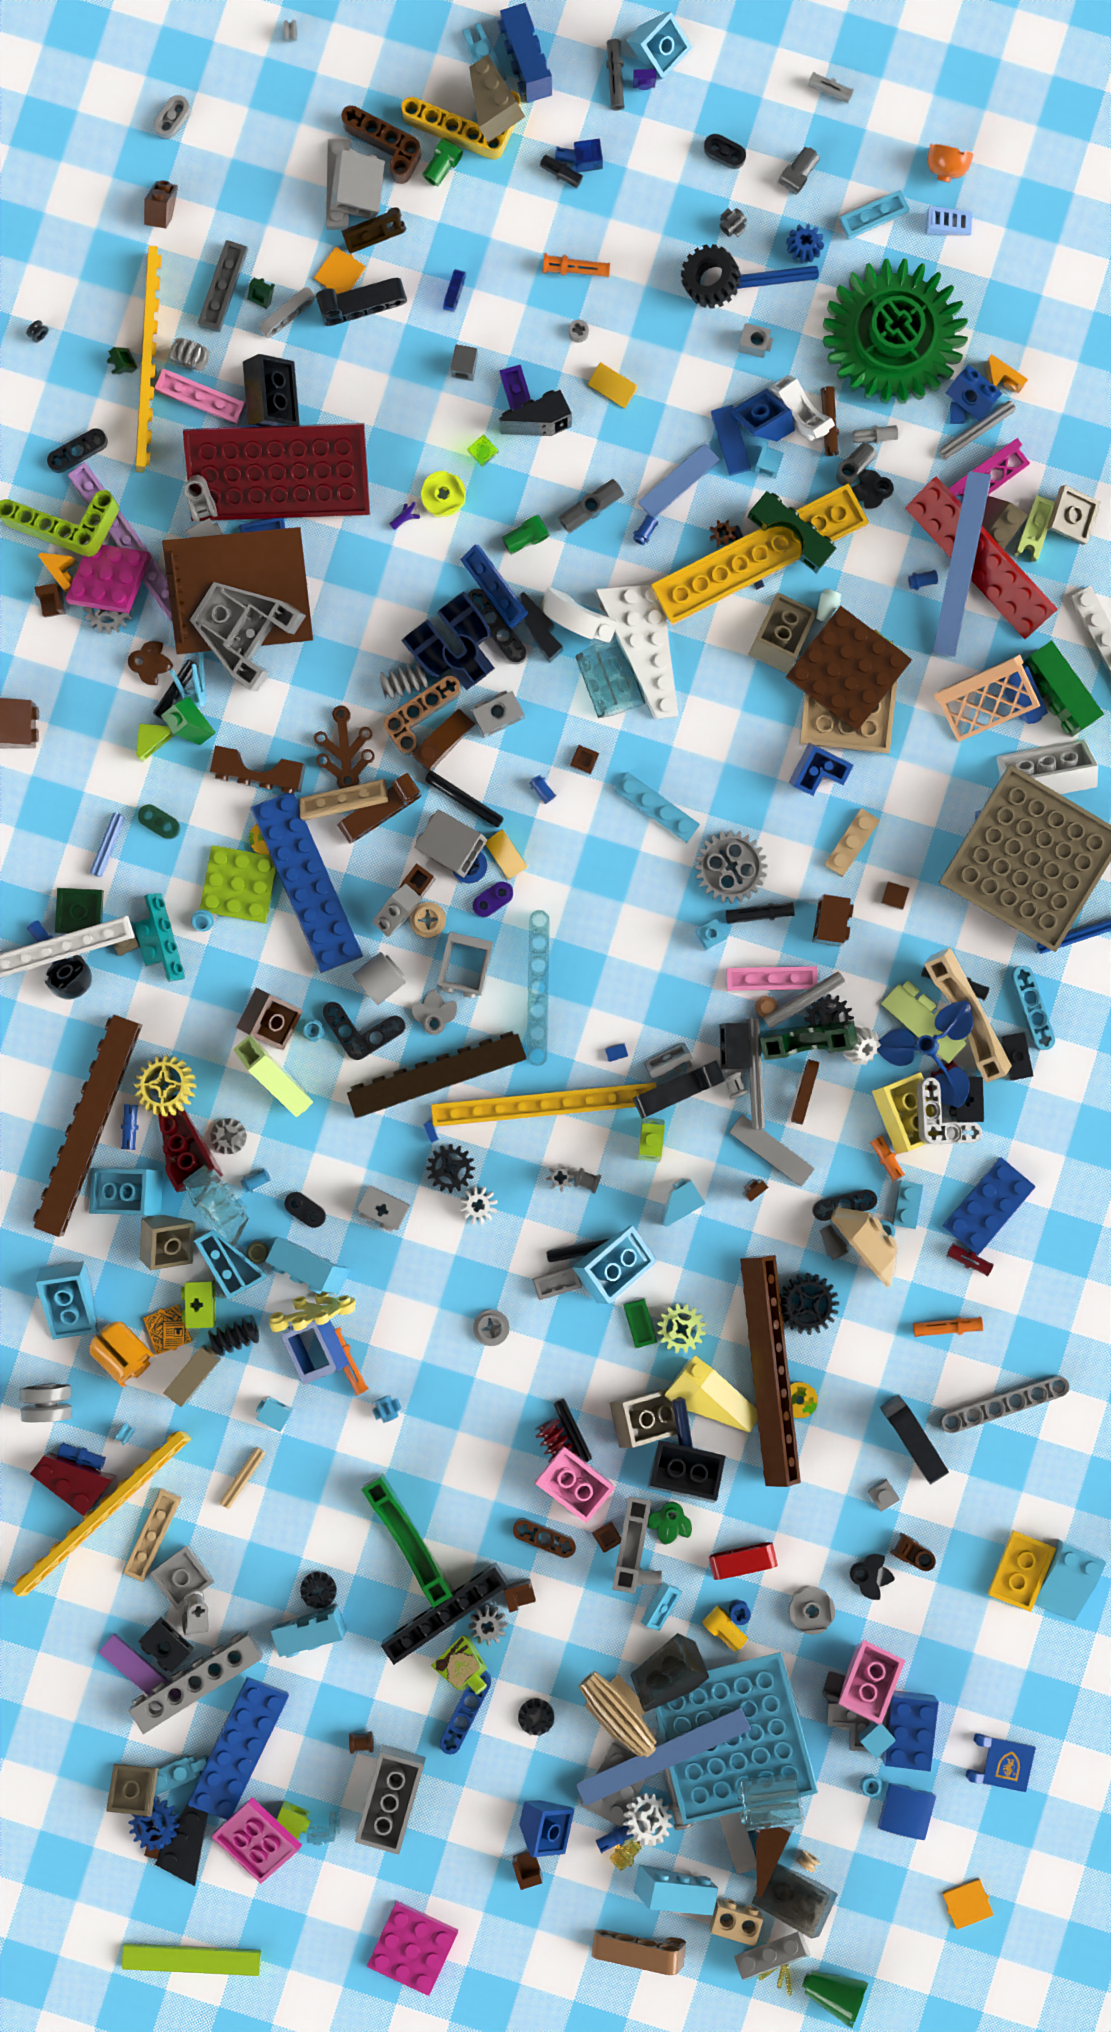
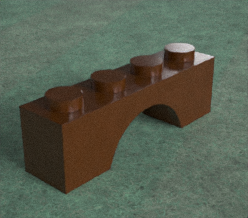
M215 745L210 772L215 775V779L228 782L230 778L237 780V783L250 786L251 783L259 784L261 789L272 790L275 787L280 788L282 793L294 795V792L301 793L306 766L301 762L281 759L273 769L266 772H255L244 766L238 750Z

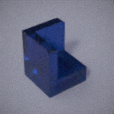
M600 138L574 142L576 172L603 169Z

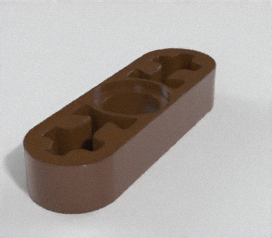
M807 1060L791 1117V1122L802 1125L819 1068L818 1061Z
M520 1518L514 1523V1536L523 1542L563 1558L571 1557L576 1550L574 1539L566 1534L526 1518ZM527 1524V1529L532 1532L534 1527L538 1528L535 1532L534 1540L530 1539L532 1534L525 1532L523 1535L519 1534L520 1530L517 1527ZM541 1532H548L551 1540L547 1544H542L538 1541V1535ZM555 1536L559 1537L557 1539L559 1543L564 1544L565 1541H568L571 1550L567 1549L566 1552H562V1547L555 1544V1549L551 1548L554 1544Z

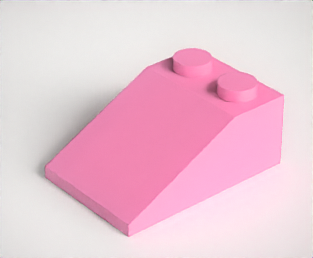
M564 1446L534 1482L586 1524L615 1489V1486L608 1478Z
M865 1640L861 1641L856 1646L848 1666L838 1704L881 1725L905 1660Z

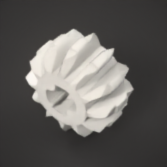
M856 1026L858 1043L852 1050L844 1051L843 1055L853 1064L866 1065L868 1061H873L874 1054H879L877 1052V1048L881 1046L878 1042L879 1036L868 1027Z
M474 1186V1195L468 1190L465 1191L469 1200L465 1198L460 1199V1202L467 1204V1206L460 1207V1211L468 1210V1213L463 1218L467 1219L472 1215V1224H475L477 1217H479L480 1224H484V1215L491 1221L492 1216L488 1211L497 1212V1209L490 1207V1205L497 1204L498 1201H489V1198L494 1193L491 1191L485 1196L486 1187H482L481 1193L478 1194V1188ZM481 1199L483 1200L482 1204H485V1208H481L479 1212L475 1211V1206L473 1207L472 1204Z

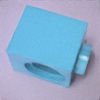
M717 918L695 931L706 951L727 939Z
M269 1396L266 1401L261 1400L255 1411L259 1413L256 1420L281 1432L293 1408Z

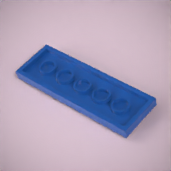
M246 1677L204 1769L188 1799V1806L226 1820L233 1815L289 1697L288 1692Z

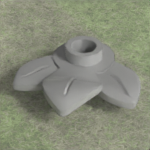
M432 990L426 996L424 1004L413 1003L412 1014L415 1020L422 1023L424 1030L431 1035L440 1034L444 1030L445 1024L451 1022L457 1012L456 1001L444 1004L442 997L435 990ZM432 1020L438 1021L436 1028L430 1026Z

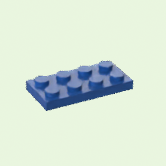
M999 1157L942 1226L978 1256L1036 1186L1002 1157Z

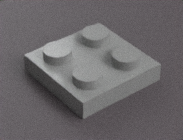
M188 1544L150 1573L176 1610L183 1606V1598L188 1591L192 1589L203 1591L214 1583V1579Z

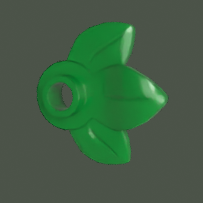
M667 1502L661 1510L653 1512L648 1518L647 1527L658 1529V1538L664 1545L672 1543L678 1535L689 1538L691 1535V1520L684 1515L682 1506L677 1502ZM669 1512H675L676 1515H675V1516H669L668 1513H669Z

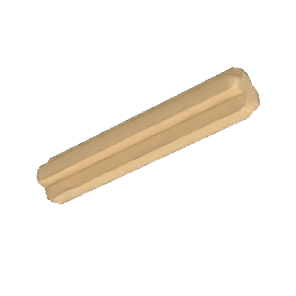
M256 1447L220 1500V1504L225 1508L229 1509L266 1455L261 1448Z

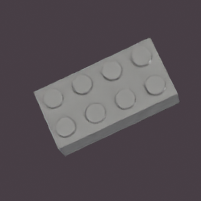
M385 1745L381 1746L356 1835V1843L399 1855L426 1757Z

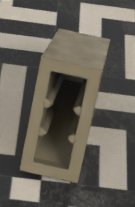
M201 1346L163 1394L182 1407L189 1402L222 1358L218 1356L219 1354L212 1346Z

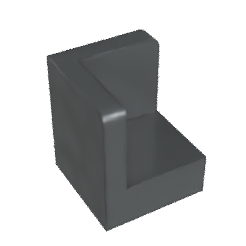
M455 345L450 369L451 377L473 381L478 359L477 348Z
M832 1671L828 1672L822 1691L824 1698L839 1702L845 1675Z

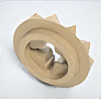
M423 902L417 905L411 913L410 924L416 934L421 937L431 938L442 932L446 924V916L439 905L433 902ZM427 910H429L431 918L438 919L431 922L429 930L426 923L418 921L426 918Z

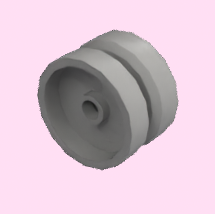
M48 1383L20 1388V1400L24 1403L32 1404L20 1409L21 1421L38 1423L72 1418V1406L67 1403H57L71 1398V1385Z

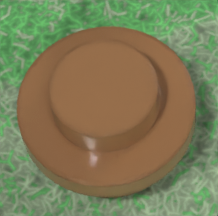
M763 996L756 1002L755 1009L760 1017L765 1018L778 1009V1003L773 997Z

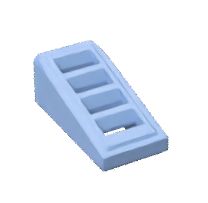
M941 207L928 208L926 234L971 235L972 212ZM935 217L939 218V224H935ZM944 218H948V226L944 225ZM953 218H956V227L952 226ZM961 218H965V228H961Z

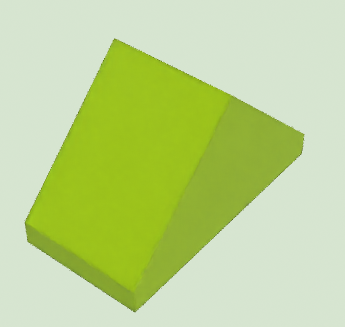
M139 724L136 756L144 762L174 737L175 734L169 726Z

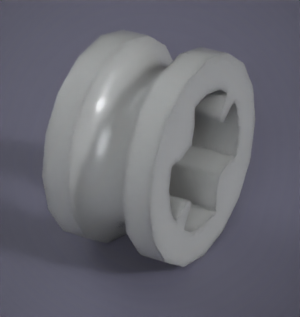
M284 20L285 41H289V39L297 41L296 20H292L290 23Z
M579 319L570 324L569 337L572 341L581 343L588 338L589 328L585 321ZM575 327H579L580 330H585L582 331L581 336H578L577 333H573V331H575Z

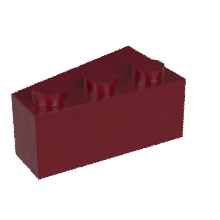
M52 1452L45 1454L30 1473L31 1476L82 1516L91 1510L117 1476L83 1464L78 1465L76 1462L58 1457L57 1454Z

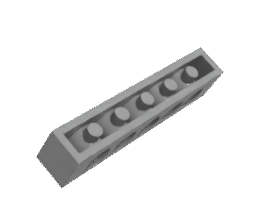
M243 1632L236 1634L230 1639V1644L225 1647L223 1644L217 1646L211 1651L212 1655L206 1659L203 1657L198 1658L191 1664L192 1668L185 1672L183 1669L171 1676L173 1680L167 1684L161 1682L151 1689L153 1691L146 1697L142 1694L132 1701L133 1705L130 1707L129 1712L142 1734L147 1733L262 1660L263 1653L251 1633L243 1634ZM238 1651L241 1658L234 1661L230 1659L229 1652ZM217 1663L220 1665L221 1671L213 1673L210 1671L209 1665ZM191 1676H198L201 1679V1684L193 1685L190 1683L189 1678ZM177 1688L181 1691L182 1696L174 1698L170 1695V1690ZM158 1701L162 1708L160 1710H153L150 1702Z

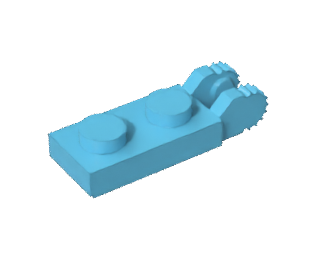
M475 24L476 33L480 38V41L476 43L473 42L470 31L467 28L463 29L462 33L473 62H477L488 54L505 81L506 75L489 38H486L481 24Z

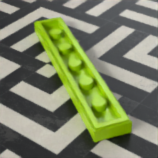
M128 1943L123 1945L122 1970L244 1976L260 1975L261 1950Z

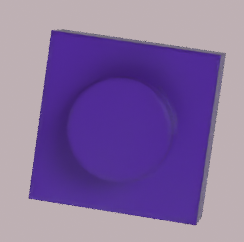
M634 69L633 88L640 90L655 88L656 69Z

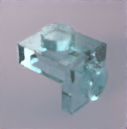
M336 1812L330 1813L329 1826L308 1828L306 1834L307 1843H313L314 1846H322L327 1844V1842L335 1841L336 1835L340 1834V1819H336Z

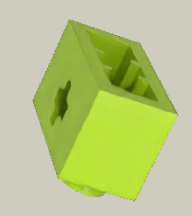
M215 1280L185 1282V1287H181V1299L185 1300V1309H182L181 1318L182 1323H185V1328L215 1327ZM197 1299H199L200 1303H203L199 1310L197 1306L193 1305V1302L197 1301Z

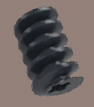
M250 1315V1322L243 1317L242 1325H239L236 1320L233 1321L232 1329L228 1324H225L224 1332L217 1327L216 1335L211 1330L208 1331L210 1342L220 1356H224L226 1351L232 1353L234 1347L237 1350L242 1349V1343L248 1347L251 1345V1340L253 1343L259 1342V1329L252 1315Z

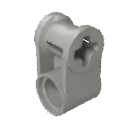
M200 475L191 476L185 485L184 491L193 520L197 522L200 518L211 515L216 517V505L211 497L206 480ZM198 484L201 487V491H193L190 485Z
M192 1589L183 1598L182 1628L184 1635L208 1632L209 1629L208 1606L204 1602V1594L199 1589Z

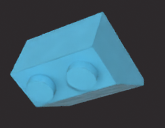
M682 1178L672 1184L674 1188L669 1192L662 1219L665 1227L670 1226L705 1205L692 1180L686 1181Z

